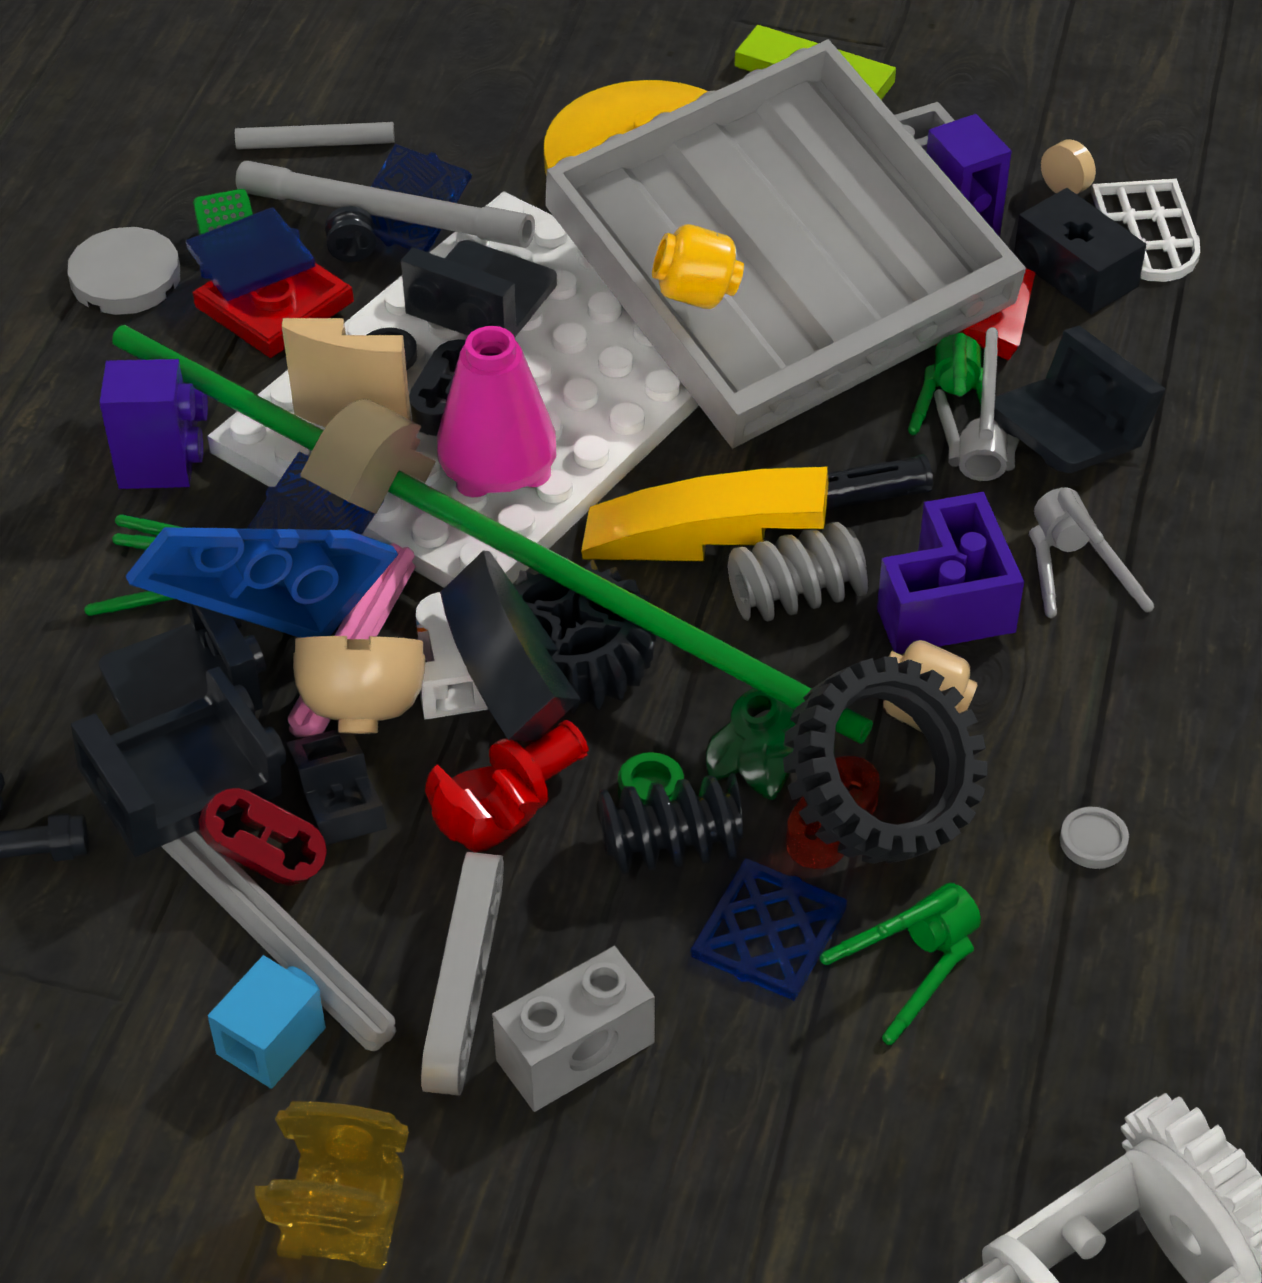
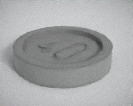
M1084 807L1071 812L1065 818L1060 833V844L1067 857L1083 867L1092 869L1107 868L1118 863L1124 857L1129 841V832L1123 820L1115 813L1100 807Z

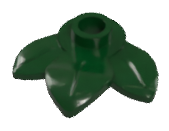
M755 688L743 693L732 707L731 722L712 737L707 747L705 762L708 775L715 777L717 780H722L729 777L731 773L736 774L740 772L749 787L768 800H774L790 774L784 773L783 758L792 753L793 748L783 744L786 731L796 725V723L790 720L795 709ZM770 710L765 716L754 718L759 713Z

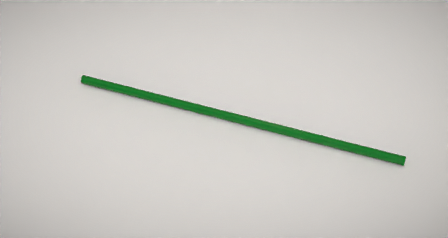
M126 325L119 326L113 334L112 342L114 346L140 360L179 359L183 383H192L194 389L310 451L313 450L324 431ZM400 470L388 490L394 496L793 709L805 702L803 697L812 689ZM847 707L843 710L837 721L835 731L858 744H862L872 729L873 721Z

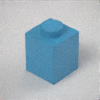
M264 955L207 1015L216 1054L271 1089L326 1028L320 989L316 982L301 969L294 966H289L285 969Z

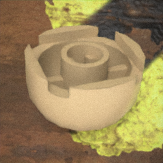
M347 636L295 639V653H293L296 688L304 704L316 715L338 720V733L376 734L378 733V721L401 716L414 704L420 693L425 672L423 641L369 636V639H347Z

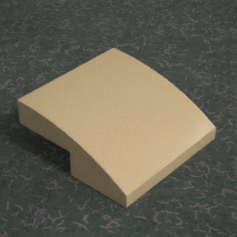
M283 318L282 332L294 415L326 428L335 415L347 405L358 400L368 399L411 420L403 335H346L344 319Z

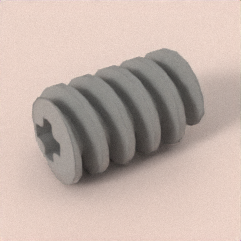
M839 522L826 524L822 532H819L817 529L803 530L798 539L792 534L783 535L778 538L775 545L769 541H760L755 544L752 552L746 547H737L729 554L727 566L732 593L743 619L747 621L750 618L751 607L755 606L764 621L773 620L775 616L774 601L780 600L788 615L797 614L799 594L804 595L811 608H819L821 606V589L825 587L834 602H841L845 597L844 582L848 581L857 596H864L868 591L866 560L861 544L854 531L849 527H844Z

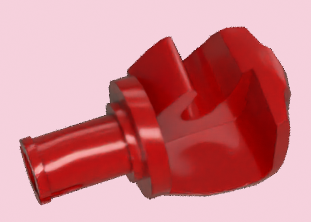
M564 720L556 728L524 748L514 740L500 739L491 745L489 749L491 766L468 770L451 778L437 764L428 775L425 792L432 807L433 819L438 828L450 840L458 841L474 853L487 851L503 842L525 826L538 809L545 806L548 801V789L545 781L576 761L587 757L589 748L583 734L572 722Z

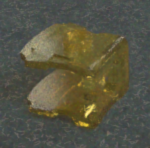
M291 1102L286 1110H279L275 1121L285 1138L294 1139L300 1152L296 1180L273 1179L267 1186H255V1198L266 1221L278 1225L281 1230L277 1246L278 1256L301 1259L302 1255L353 1261L361 1267L383 1270L387 1260L404 1180L403 1165L396 1152L404 1153L408 1138V1126L401 1124L391 1113L370 1108L328 1102Z

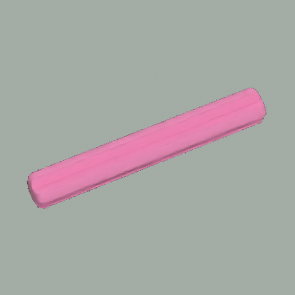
M395 543L389 544L395 548L398 556L343 619L334 636H347V639H369V636L377 637L416 567L412 562L415 557L414 552L409 547L401 548ZM299 696L288 716L289 731L296 738H306L321 734L325 731L331 719L316 715L304 704L301 696Z

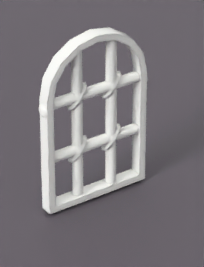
M1177 179L1092 184L1091 195L1098 210L1114 221L1127 223L1130 232L1147 244L1146 250L1163 249L1164 252L1167 251L1173 267L1167 270L1152 269L1147 252L1145 251L1141 279L1167 282L1181 279L1194 270L1200 256V239L1194 228ZM1171 191L1177 208L1165 209L1164 206L1161 207L1156 192ZM1146 192L1152 210L1135 211V208L1131 209L1127 194ZM1117 194L1123 212L1107 213L1101 195ZM1181 217L1188 238L1175 239L1174 236L1171 237L1165 218ZM1152 219L1153 222L1156 221L1163 240L1146 241L1145 238L1142 239L1136 220ZM1191 247L1193 256L1190 261L1181 265L1176 248Z

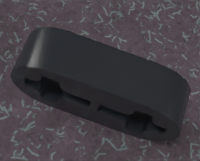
M457 339L441 344L433 352L411 388L409 394L411 421L421 425L419 432L437 436L446 403H441L440 401L443 398L447 402L454 377L450 375V372H455L460 351L465 345L466 340Z

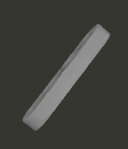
M467 852L464 858L424 1046L421 1070V1087L423 1092L461 1095L502 894L504 862L501 855Z

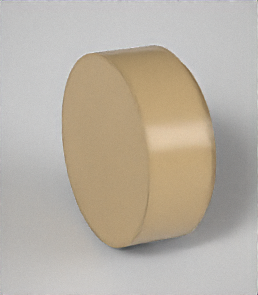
M1070 139L1063 140L1047 149L1042 156L1041 171L1043 178L1049 188L1055 193L1068 188L1075 194H1078L1092 185L1096 174L1095 163L1088 149L1080 142Z

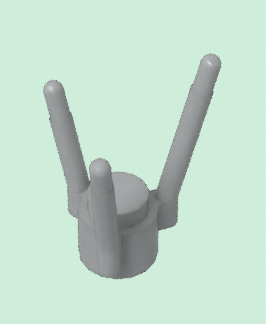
M993 327L986 331L980 418L972 420L959 436L945 392L941 389L934 392L938 414L949 445L948 462L951 466H959L960 471L965 476L978 481H990L1004 474L1005 470H1013L1015 468V451L1020 440L1006 434L1001 425L994 420L998 331Z
M1067 487L1053 489L1044 494L1034 508V515L1039 525L1029 531V536L1036 548L1045 615L1048 618H1054L1057 615L1050 547L1054 546L1061 551L1072 552L1085 546L1088 541L1145 612H1151L1154 608L1153 602L1106 542L1103 534L1099 531L1086 510L1077 491Z

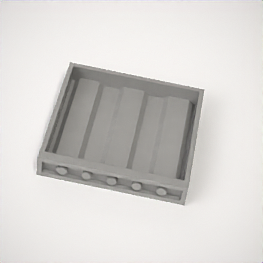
M829 39L808 49H799L788 58L765 69L751 71L739 81L717 91H708L696 101L672 112H663L642 126L624 134L613 135L601 145L577 156L566 157L555 166L547 169L545 206L732 449L939 343L944 337L956 334L1015 304L1026 270L1021 261ZM692 224L731 237L736 247V260L744 263L742 280L734 296L725 294L721 302L712 309H702L663 296L659 280L652 278V267L657 248L665 233L674 234L680 226Z

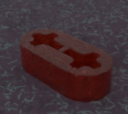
M840 756L835 758L841 782L846 789L851 784L860 787V789H851L849 793L859 807L872 815L878 804L880 787L878 771L873 764L860 757ZM802 797L791 811L787 821V851L794 861L807 868L825 869L833 866L844 856L837 852L840 842L825 844L818 837L815 841L805 837L806 834H816L822 825L819 821L806 825L798 813L807 806L804 797Z

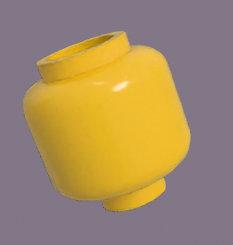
M685 224L680 226L674 234L665 233L654 258L652 278L659 280L660 290L666 298L702 309H712L721 302L725 294L730 296L736 294L742 280L744 263L736 260V247L731 237L692 224Z

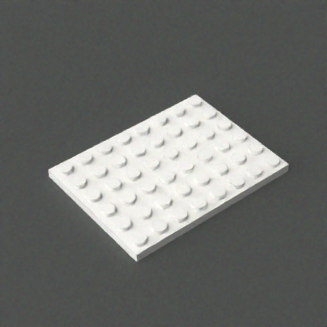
M503 191L486 206L531 214L535 220V233L528 247L522 248L482 240L475 235L454 232L430 253L445 258L459 242L470 240L556 271V288L515 337L524 353L556 431L557 456L551 466V477L545 484L538 487L526 486L511 492L487 493L484 496L472 498L464 496L457 490L456 482L446 475L440 465L437 456V436L418 432L416 437L421 441L416 451L436 461L425 482L426 485L549 549L589 511V507L596 505L699 405L554 216ZM402 276L344 323L346 335H367L380 328H398L407 331L414 337L417 344V360L407 370L409 394L433 352L441 344L457 339L466 340L468 337L459 332L406 314ZM287 370L262 390L258 396L294 414ZM442 398L440 402L446 403V399ZM239 412L233 414L207 436L210 453L279 493H284L306 484V479L283 487L282 484L284 483L281 482L288 478L286 474L289 470H303L305 464L294 463L295 461H307L312 451ZM309 422L323 430L325 429V427ZM288 473L291 478L286 482L300 478L301 473L296 475ZM309 481V487L316 485ZM317 486L316 488H314L309 494H307L302 500H300L298 504L301 505L305 500H307L321 487ZM322 489L319 493H317L313 498H311L307 503H305L303 507L309 505L313 500H315L319 495H321L325 491V489ZM307 491L287 494L284 496L289 497L300 494L301 497ZM328 491L307 509L312 511L322 503V506L314 513L317 514L325 507L326 509L319 516L328 511L329 513L323 518L327 519L331 515L332 518L328 521L334 524L351 510L355 504H351L337 517H334L323 502L331 494ZM387 492L377 514L368 510L366 512L363 508L356 505L357 508L336 524V526H339L359 509L360 511L342 525L341 529L362 513V516L345 530H350L357 525L352 532L388 545L395 543L401 548L409 547L415 555L412 561L416 566L414 571L444 588L483 550L491 552L512 584L518 579L520 570L526 571L529 568ZM296 497V498H291V500H293V501H297V500H298L297 497ZM344 500L341 507H335L332 501H326L335 514L350 503Z

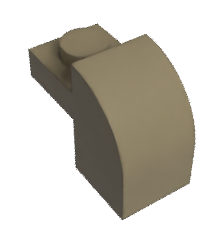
M362 399L347 405L329 422L315 444L300 476L352 504L377 514L399 470L425 483L436 461L416 451L421 441L416 437L421 425L374 401Z

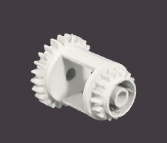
M1164 1093L1159 1097H1154L1124 1118L1127 1123L1121 1126V1131L1127 1138L1122 1142V1147L1126 1151L1125 1155L1006 1234L1001 1235L986 1245L982 1250L983 1266L958 1283H1059L1049 1271L1050 1268L1075 1251L1082 1259H1090L1096 1256L1106 1243V1238L1102 1233L1136 1210H1139L1148 1229L1165 1255L1188 1283H1262V1176L1249 1162L1241 1148L1237 1150L1226 1141L1224 1132L1219 1125L1212 1129L1209 1128L1199 1108L1196 1107L1190 1111L1181 1097L1178 1096L1171 1100L1168 1094Z

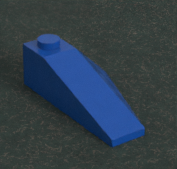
M164 527L125 577L132 586L296 637L330 636L398 556V553L391 545L350 530Z

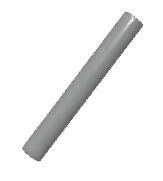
M393 122L235 128V145L237 150L395 143Z

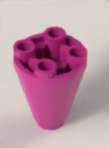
M498 326L481 327L468 335L465 345L460 351L437 434V456L440 465L446 475L456 482L457 490L464 496L472 498L481 497L487 493L511 492L526 486H541L550 479L551 466L557 456L556 431L524 353L515 340L514 335L507 329Z

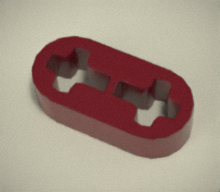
M240 788L225 789L211 798L201 811L199 818L200 833L210 847L277 883L284 885L300 884L317 874L324 865L327 852L325 840L320 831L309 822L250 791ZM234 805L241 807L244 810L241 815V821L245 825L259 831L258 836L256 837L243 830H239L231 837L225 836L221 832L224 827V821L216 816L217 810L226 812ZM270 837L279 843L286 844L294 837L300 838L303 841L300 852L309 858L308 863L299 862L291 869L286 868L282 864L285 859V853L266 841Z

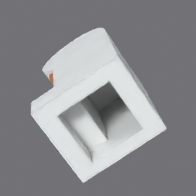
M440 592L428 595L420 601L416 608L418 640L423 641V655H425V660L428 661L425 662L423 684L420 691L424 720L488 710L454 642L445 616Z

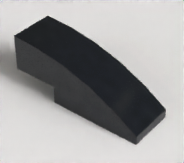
M483 550L440 592L445 616L454 642L470 677L507 739L535 741L581 699L552 658L558 651V648L491 552Z

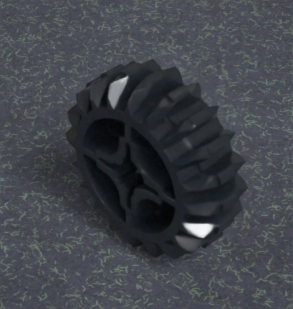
M593 559L583 567L649 602L648 596L640 595L635 579L621 581L617 567L599 572ZM520 570L516 585H513L558 648V651L552 658L581 699L570 709L573 715L580 703L589 702L600 711L604 702V696L607 695L622 701L627 691V685L640 686L641 678L644 676V669L651 667V661L654 658L656 635L540 573L533 575Z

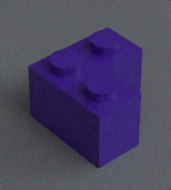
M977 114L929 129L926 153L1000 237L1012 151Z
M179 359L106 361L100 396V408L118 489L190 487L193 463H201L203 459L201 427H197V422L207 420V395L194 389L192 383H183Z
M984 492L924 502L918 551L882 558L877 610L894 652L898 654L905 653L908 646L918 640H923L940 647L1016 632L1024 580Z

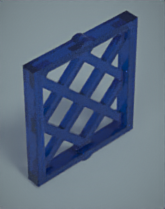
M745 858L691 948V957L735 975L742 982L749 981L795 1001L843 916L848 900L805 883L797 876H788ZM754 879H763L783 889L761 895ZM745 883L751 898L733 902ZM798 896H804L826 905V907L804 913ZM788 900L794 916L772 922L765 905ZM756 908L762 925L740 930L734 913ZM724 918L730 933L712 938ZM827 919L819 935L815 938L809 923ZM799 926L806 943L784 949L777 932ZM767 935L774 952L751 958L745 940ZM735 943L741 961L736 962L713 952L712 949ZM807 954L795 975L789 959ZM779 962L786 979H776L756 970V968Z

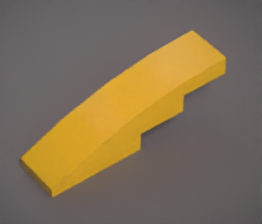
M827 467L774 468L701 476L642 489L589 507L581 550L583 559L704 561L706 544L755 545L757 542L764 541L765 528L824 529L829 485Z

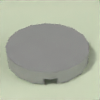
M139 227L112 228L92 235L76 247L68 260V278L71 290L80 303L89 307L88 302L98 305L103 313L120 315L147 310L167 298L166 291L172 285L176 288L180 282L178 251L167 237L154 230Z

